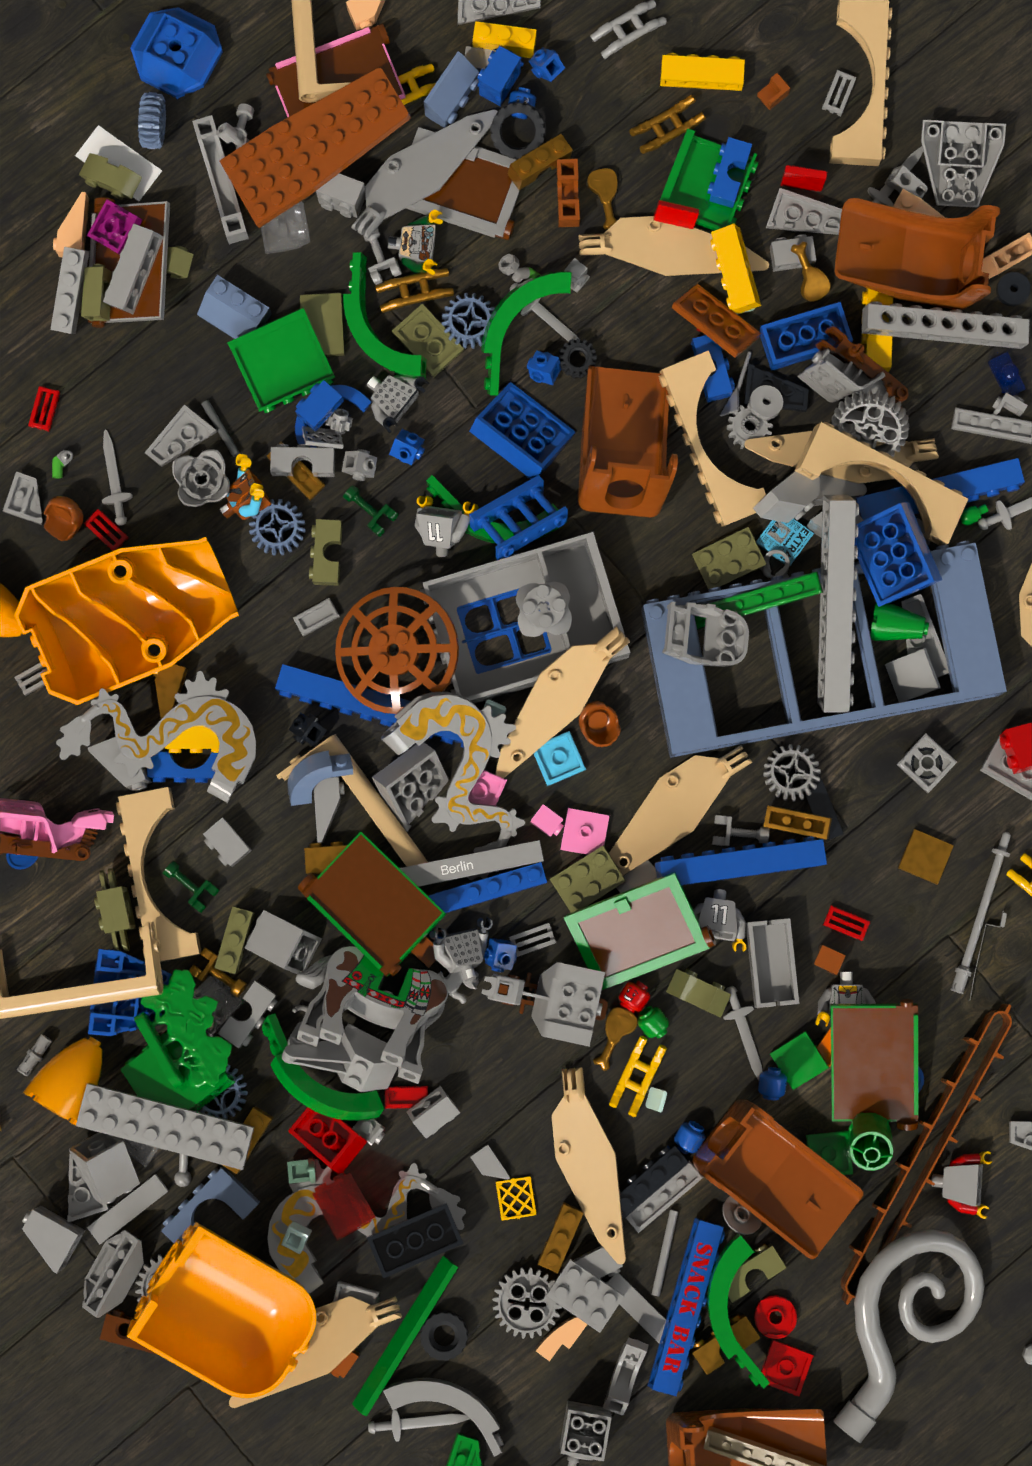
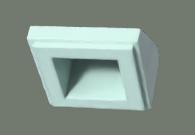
M489 699L486 700L485 706H491L492 717L501 713L505 714V706Z
M651 1087L645 1106L658 1112L663 1111L667 1091Z
M293 1221L288 1226L281 1245L301 1254L312 1230Z

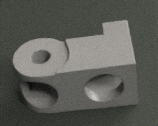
M903 165L894 168L885 181L888 187L896 189L899 193L904 189L921 199L928 190L927 186Z

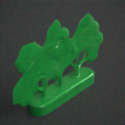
M174 970L169 978V984H163V993L161 995L142 997L141 1004L146 1008L153 1009L156 1013L153 1021L144 1012L136 1015L134 1020L165 1076L175 1089L182 1086L185 1082L178 1068L179 1066H185L190 1069L188 1079L192 1087L199 1088L204 1084L215 1087L219 1082V1075L226 1071L232 1045L221 1037L207 1036L206 1029L213 1024L214 1017L212 1013L216 1010L218 1001L208 996L198 999L193 998L196 984L191 972L188 970ZM165 1010V1014L160 1017V1012ZM156 1025H167L168 1038L164 1041L156 1030ZM172 1041H178L183 1048L181 1057L175 1060L166 1047ZM186 1050H189L188 1055H184ZM188 1057H196L198 1059V1062L194 1064H189V1060L185 1061V1059ZM192 1067H198V1070L193 1071Z

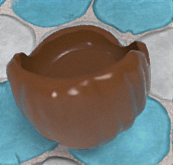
M65 496L53 497L48 502L44 514L47 516L44 523L45 530L60 541L72 539L83 523L82 510L74 500Z
M592 701L588 703L579 715L580 730L590 744L596 747H607L618 739L621 730L618 716L611 707L606 706L603 702Z

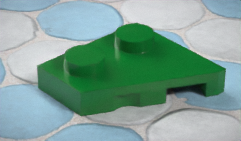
M457 1433L446 1466H482L478 1439Z

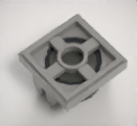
M925 733L896 765L923 790L929 793L957 761Z

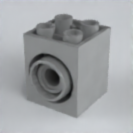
M567 1400L560 1440L561 1454L583 1460L604 1461L612 1418L611 1412L600 1406Z

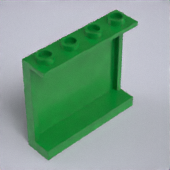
M687 128L660 200L699 209V215L695 224L714 231L731 224H736L737 218L734 215L736 210L740 211L744 202V199L741 198L743 191L748 192L751 180H748L750 173L755 174L759 163L755 161L757 154L754 153L753 157H748L745 170L732 168L727 172L730 179L740 182L734 207L730 208L710 202L711 194H707L710 182H715L717 176L713 172L716 162L721 163L722 156L719 153L722 145L695 136V131Z
M304 308L227 342L259 412L264 410V413H268L276 409L275 405L283 402L285 405L294 401L295 395L300 393L302 396L310 394V390L316 383L320 384L324 380L326 383L331 384L333 383L332 379L335 378Z
M168 1032L160 1036L163 1041L168 1038ZM172 1041L166 1046L174 1060L181 1057L183 1048L178 1041ZM146 1046L139 1056L129 1059L125 1066L120 1069L137 1096L196 1112L236 1082L232 1075L225 1071L219 1075V1082L215 1087L207 1084L199 1088L192 1087L188 1079L190 1069L185 1066H179L178 1068L185 1082L182 1086L175 1089L168 1081L149 1046ZM186 1050L184 1055H188L189 1050ZM188 1057L185 1059V1061L189 1060V1064H194L198 1062V1059L196 1057ZM192 1067V1070L197 1071L198 1067Z

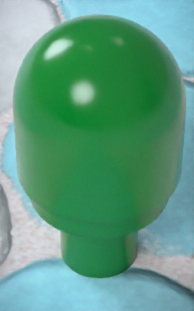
M985 504L980 507L974 505L964 509L960 516V522L964 525H971L979 521L981 515L988 512L987 506Z

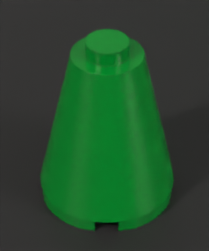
M876 602L870 633L871 640L922 639L923 634H928L929 622H926L925 617L891 603L878 607Z

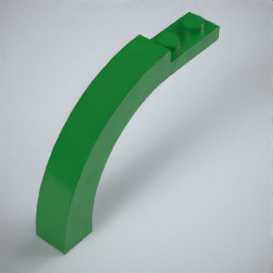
M361 252L353 253V259L350 260L352 279L349 281V290L351 294H343L345 316L353 337L362 350L384 368L398 375L413 378L424 377L426 379L427 359L425 357L394 351L384 345L374 333L365 307L367 257Z
M555 271L532 277L511 290L494 309L485 328L481 347L483 353H489V356H486L485 369H488V377L484 379V390H487L489 395L498 396L501 346L511 321L525 306L536 299L551 294L570 293L572 272Z
M433 475L426 480L428 485L426 489L433 497L438 496L442 500L441 505L444 508L460 510L462 514L465 513L463 506ZM552 504L556 511H558L559 509L554 504ZM543 511L536 517L540 521L549 516V514ZM528 520L516 523L522 531L532 526ZM469 523L465 533L477 539L496 544L484 528L474 532ZM490 523L504 541L514 536L505 523ZM556 527L555 529L549 531L548 533L542 535L541 537L535 539L534 541L539 540V539H541V538H544V537L550 535L551 533L555 532V531L558 530L559 528Z
M276 1014L266 1017L262 1024V1031L265 1037H268L271 1053L275 1056L270 1065L280 1083L295 1099L315 1112L340 1120H370L381 1115L384 1107L377 1090L358 1094L335 1091L316 1082L299 1065L284 1062L282 1060V1053L285 1047L288 1046L287 1040Z
M738 1233L723 1249L712 1270L708 1287V1315L714 1335L727 1358L730 1359L736 1354L735 1361L742 1369L746 1366L751 1373L748 1375L751 1381L756 1386L760 1384L764 1389L770 1384L769 1380L736 1340L728 1318L727 1306L731 1283L740 1266L754 1253L752 1248Z

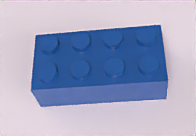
M841 302L762 325L759 330L761 333L760 338L771 371L812 359L820 351L815 346L820 340H825L834 346L835 341L825 333L826 329L830 326L839 329L852 343L853 338Z

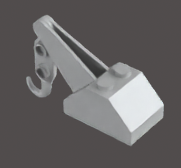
M795 471L772 489L753 509L761 518L789 523L794 518L798 521L813 506L823 505V495H849L856 499L857 497L864 496L867 488L863 483L858 484L821 474L818 478L811 480Z
M298 1005L293 1009V1012L295 1013L299 1010L306 1012L308 1006ZM301 1021L290 1035L288 1046L285 1047L282 1053V1060L284 1062L336 1072L342 1083L360 1092L387 1089L398 1069V1066L380 1060L387 1044L386 1042L350 1024H347L344 1029L340 1045L330 1041H320L317 1047L297 1040Z

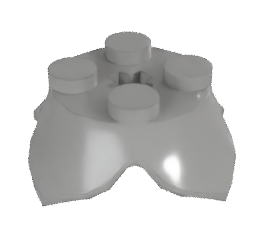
M205 450L198 457L187 455L173 461L172 473L174 479L179 484L178 497L184 505L198 507L208 502H218L228 495L230 482L225 475V461L218 450ZM207 476V482L199 484L198 478Z
M555 581L545 584L529 583L518 589L516 603L520 609L518 626L523 635L536 637L544 632L560 635L569 631L572 621L571 612L568 608L570 594L564 584ZM541 603L543 605L544 603L548 604L549 611L547 613L539 611Z

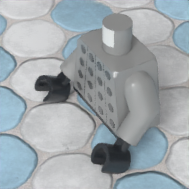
M388 375L381 382L373 376L367 383V386L375 392L371 397L373 402L371 408L375 419L385 427L388 433L392 432L389 427L392 425L397 427L398 421L419 396L418 390L422 393L426 391L422 386L429 384V382L424 377L413 378L402 375L392 377Z
M487 917L486 924L483 926V919L479 918L477 920V926L480 927L479 931L475 928L446 935L444 929L438 928L437 935V932L432 930L429 936L435 940L433 942L435 959L443 967L447 968L451 974L461 971L465 982L475 979L477 976L474 968L484 959L488 940V931L486 930L492 927V920Z

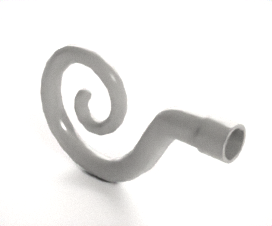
M925 1229L905 1234L882 1249L860 1277L854 1300L855 1326L867 1364L868 1379L854 1398L846 1403L834 1419V1423L859 1443L864 1440L876 1424L875 1420L889 1403L895 1390L896 1370L880 1326L878 1306L882 1285L891 1271L908 1258L931 1251L942 1252L950 1256L963 1272L965 1286L964 1301L960 1309L950 1320L939 1325L926 1326L920 1323L914 1315L912 1304L914 1295L918 1289L924 1286L931 1289L932 1295L936 1299H942L945 1296L946 1290L943 1282L936 1275L921 1272L909 1278L901 1289L898 1302L900 1319L907 1332L918 1340L935 1343L947 1341L958 1335L974 1320L982 1305L984 1293L982 1268L969 1246L949 1232Z

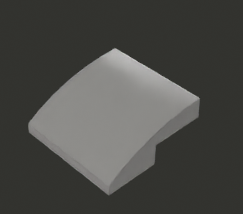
M926 648L885 664L899 703L941 688Z

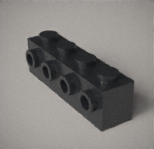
M674 1145L664 1147L659 1152L660 1156L655 1161L649 1160L642 1167L644 1170L639 1175L633 1174L626 1181L628 1184L621 1189L619 1187L623 1219L689 1163Z

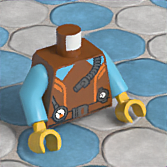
M238 454L236 465L241 467L238 468L237 479L230 486V491L226 496L228 503L220 508V510L227 519L236 513L242 520H246L270 506L271 502L261 481L247 469L251 466V460L247 455Z

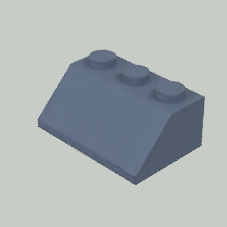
M456 53L424 100L425 116L443 128L454 123L458 115L457 111L460 107L464 108L469 100L468 95L478 87L479 80L477 77L479 71L462 53Z
M217 275L207 289L197 315L236 339L264 326L272 313L269 307Z

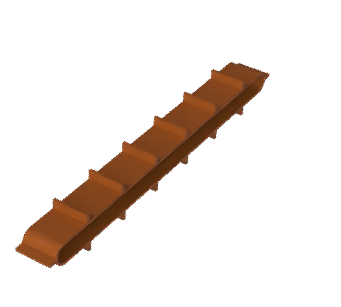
M1002 1004L999 1010L988 1012L973 1039L969 1037L963 1038V1040L969 1043V1046L950 1081L941 1078L940 1081L947 1086L927 1123L918 1120V1123L924 1126L904 1165L895 1162L901 1170L881 1207L874 1203L872 1204L879 1211L858 1248L849 1246L855 1254L841 1279V1287L844 1290L841 1299L847 1305L852 1298H855L857 1290L850 1292L847 1288L852 1275L991 1021L999 1013L1003 1018V1024L878 1253L895 1240L902 1225L909 1228L912 1227L905 1220L925 1183L935 1185L928 1177L948 1141L958 1143L951 1135L971 1099L981 1100L974 1093L993 1058H1004L997 1051L1012 1025V1018L1008 1014L1011 1008L1010 1004Z

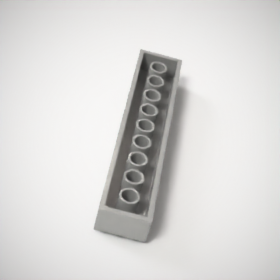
M823 495L820 580L823 593L820 594L817 704L823 712H849L850 706H853V694L850 693V685L854 684V674L851 672V664H854V652H851V644L855 643V631H852V622L856 620V612L853 610V601H856V589L853 588V580L857 579V568L854 567V559H857L858 548L854 545L855 538L858 537V525H855V516L859 515V504L849 495Z

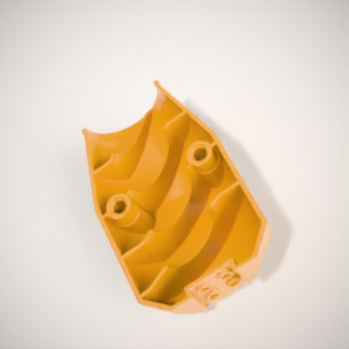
M204 537L193 541L120 548L25 587L14 616L22 634L31 632L30 640L34 648L38 647L40 651L39 661L42 667H47L40 675L48 693L79 705L98 697L101 688L105 689L108 693L173 666L230 619L239 616L217 558L208 539ZM119 565L124 566L127 571L126 575H117L115 567ZM152 644L158 645L160 653L157 655L150 653L148 650L149 646Z

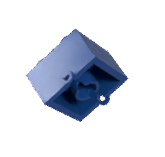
M499 45L496 51L493 50L488 58V66L486 69H481L477 79L479 80V95L501 107L519 77L521 66L524 63L521 62V57Z

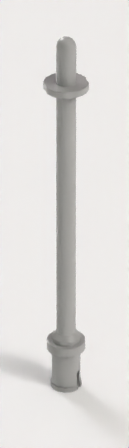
M1009 832L1002 834L998 849H992L996 856L962 963L954 971L956 975L950 989L953 992L964 994L968 977H971L972 972H970L969 966L1004 857H1010V853L1006 852L1011 836Z

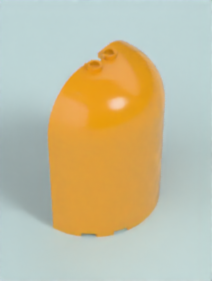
M195 1222L194 1226L190 1225L184 1231L182 1241L179 1239L175 1241L149 1281L146 1291L148 1294L141 1297L135 1309L134 1319L136 1320H131L127 1337L226 1394L239 1398H254L265 1395L274 1390L284 1380L289 1371L293 1372L298 1363V1360L295 1359L296 1356L307 1351L310 1345L309 1340L313 1335L316 1325V1310L313 1300L308 1291L295 1279Z

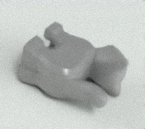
M441 971L438 974L445 981L448 994L452 998L459 1000L461 1004H465L467 1001L466 997L457 991L461 983H464L470 989H477L476 986L479 983V974L476 971L477 977L467 982L464 981L461 971L449 973L447 977H444Z

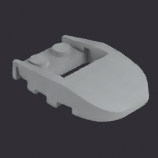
M671 602L667 605L665 645L662 653L689 664L721 667L738 664L745 658L748 650L749 629L741 615L728 609L716 608V605L708 603L706 605L696 603L675 605L676 602ZM691 615L706 618L702 657L687 654Z

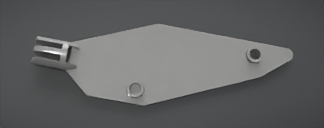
M490 110L466 116L391 155L365 186L366 209L351 228L355 231L358 230L359 234L365 235V238L369 239L384 219L439 191L490 129L493 118L498 111Z

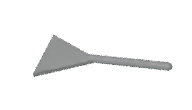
M751 351L747 353L737 387L720 416L739 411V391L752 354Z

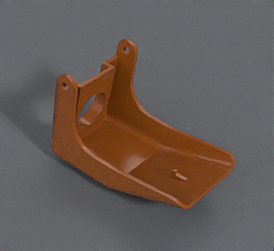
M850 198L844 203L841 213L835 275L839 279L897 299L951 310H963L991 293V287L988 286L989 273L982 272L985 244L994 236L996 217L1000 214L1001 209L997 206L983 205L965 217L940 218L859 198Z
M596 366L588 367L578 496L579 506L583 510L648 518L655 517L661 512L677 471L678 455L672 454L666 469L669 411L666 395L669 394L666 387L663 388L658 376L661 375L660 373Z
M746 1099L737 1100L693 1157V1164L700 1174L716 1187L726 1192L810 1259H815L863 1197V1191L860 1187L779 1125L764 1110Z
M740 1408L675 1412L669 1415L666 1421L669 1466H751L703 1449L710 1426L827 1466L824 1412L821 1409Z

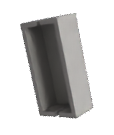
M790 918L770 920L769 925H767V921L746 923L754 1008L776 1006L775 1001H777L778 1006L799 1004Z

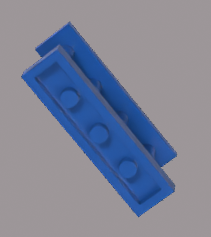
M539 475L469 514L472 530L475 532L484 528L497 544V560L511 556L514 551L556 527L563 526L567 522L568 509L565 506L556 511L542 494L544 491V480ZM531 499H536L549 516L539 521L525 503ZM514 509H519L532 526L522 531L508 513ZM496 519H502L514 536L504 541L490 523Z

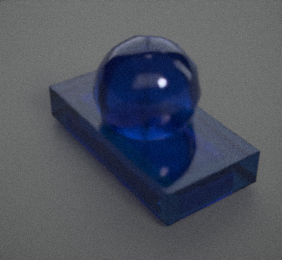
M1008 352L988 361L1004 395L1008 393L1014 396L1025 391L1026 388L1019 376V370L1013 364Z

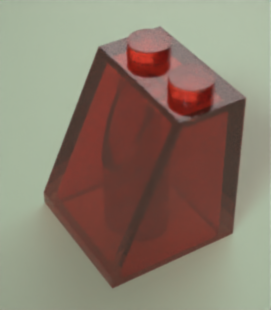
M345 1172L335 1176L333 1183L329 1185L323 1183L314 1188L315 1193L312 1194L336 1241L375 1220L373 1211L351 1173L346 1175Z

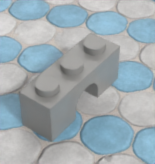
M277 444L276 447H271L270 472L272 476H293L295 464L301 460H306L312 464L314 477H335L334 448L321 446L310 448L309 445L299 444L297 447Z
M254 981L243 997L252 1007L251 1017L246 1021H240L234 1016H230L218 1034L237 1048H241L243 1045L246 1047L253 1038L250 1034L254 1028L259 1029L265 1021L263 1016L266 1011L269 1010L271 1012L278 1001L275 998L278 995L260 982Z

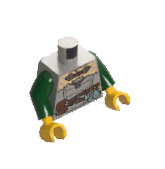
M432 210L429 215L402 227L401 237L389 236L388 249L399 250V260L414 273L428 272L431 275L435 274L432 266H437L438 264L433 261L436 225L433 224H442L443 220L437 219V216L442 214L438 210Z

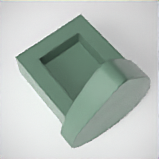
M309 1157L308 1160L287 1162L289 1184L316 1183L317 1173L313 1157Z

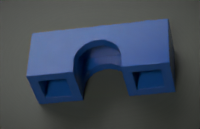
M728 137L726 144L722 143L719 153L722 156L721 163L716 162L713 174L717 176L715 182H710L707 194H711L710 202L730 208L734 207L740 182L730 179L727 172L732 168L745 170L752 147L751 143Z
M707 335L693 338L691 345L694 356L709 350L716 368L715 373L708 377L703 387L707 403L731 397L735 386L733 378H729L727 373L729 363L727 358H723L722 350L724 349Z

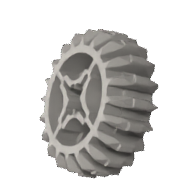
M789 744L788 751H785V747L781 746L780 754L776 750L773 751L776 758L768 756L767 760L772 764L767 763L764 765L765 769L770 770L763 773L764 777H770L765 780V784H773L770 786L769 791L773 792L777 789L775 796L779 797L783 793V800L785 801L788 799V795H792V801L796 800L795 795H799V798L803 800V792L810 796L811 791L809 787L816 790L817 785L813 782H820V777L815 776L821 773V769L815 768L819 765V761L811 762L815 755L810 754L807 757L809 750L806 748L803 752H800V745H797L796 750H793L792 744ZM793 757L788 765L777 766L782 760ZM799 759L805 761L808 765L810 774L805 773V771L798 767ZM795 763V773L798 772V774H794L790 780L789 773L786 772H790ZM774 772L786 778L785 787L778 783ZM807 780L802 786L791 788L795 781Z

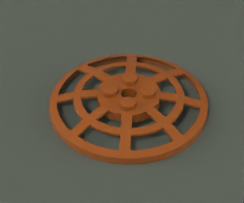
M407 587L383 588L360 599L345 616L336 639V664L343 683L358 701L373 710L397 714L404 708L401 707L400 694L410 692L421 684L426 686L431 692L445 691L455 674L458 663V636L449 614L431 596ZM404 593L415 596L430 606L419 614L411 608L398 606V594ZM390 594L389 606L379 608L367 617L359 609L364 603L375 597ZM397 612L408 614L414 617L415 620L408 627L397 625ZM435 612L440 615L446 626L450 644H437L435 633L427 621ZM388 613V625L378 629L371 622L377 616ZM354 615L360 624L354 634L352 647L341 648L344 630L348 621ZM421 626L424 627L430 644H419L414 633ZM364 628H366L372 635L369 646L358 647L359 638ZM393 644L399 647V652L395 656H392L389 652V648ZM450 652L447 671L442 681L437 685L429 678L435 666L437 653ZM430 653L428 664L422 672L415 665L419 654ZM369 655L373 666L367 674L361 668L358 656ZM352 656L355 670L362 679L355 689L345 675L341 657ZM409 671L417 678L409 685L399 687L398 675ZM379 672L387 674L390 677V688L380 686L372 680ZM367 686L378 692L391 694L392 707L375 704L365 699L361 694Z

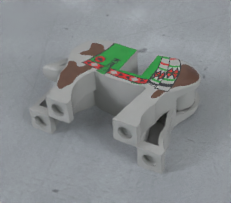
M353 946L343 947L333 955L319 959L308 969L297 974L296 982L304 987L314 989L323 983L321 991L307 1008L298 1031L297 1040L317 1047L320 1038L340 1045L344 1032L342 1014L348 1009L369 1022L395 1029L382 1052L380 1060L398 1066V1077L416 1084L419 1083L423 1072L421 1054L424 1047L425 1030L441 1016L448 998L447 985L440 975L430 970L409 968L397 997L389 991L380 990L385 975L357 947Z

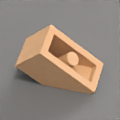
M349 0L346 2L348 13L356 31L367 27L370 29L376 24L385 0Z

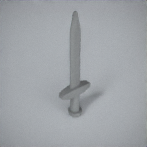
M922 146L914 151L902 164L909 171L919 161L923 153ZM886 184L880 191L872 187L868 188L867 192L874 199L872 202L893 207L894 204L888 197L894 191V188H890Z
M512 284L510 287V291L513 290L519 284ZM541 298L534 300L522 309L521 315L524 316L531 310L534 311L568 342L572 339H579L539 303Z
M104 430L103 449L111 495L102 499V503L114 505L116 519L114 520L117 525H124L127 522V517L124 516L122 503L133 498V495L131 493H121L114 446L108 431Z
M1032 497L1008 508L1000 500L996 501L997 514L986 519L981 518L978 525L980 529L987 530L988 526L1001 521L1007 530L1012 529L1011 517L1032 509Z
M734 986L726 988L725 992L731 994L729 1000L733 1010L725 1014L723 1019H735L751 1068L759 1080L762 1073V1065L745 1015L752 1012L754 1008L753 1006L741 1007L736 994L737 989Z
M395 1409L392 1411L391 1421L377 1423L371 1421L368 1423V1431L375 1434L376 1431L392 1430L395 1441H399L401 1430L452 1425L469 1420L470 1418L463 1414H444L400 1419L399 1413Z

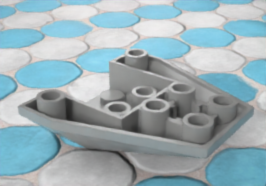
M923 120L921 143L936 205L979 206L1004 147L1006 124Z

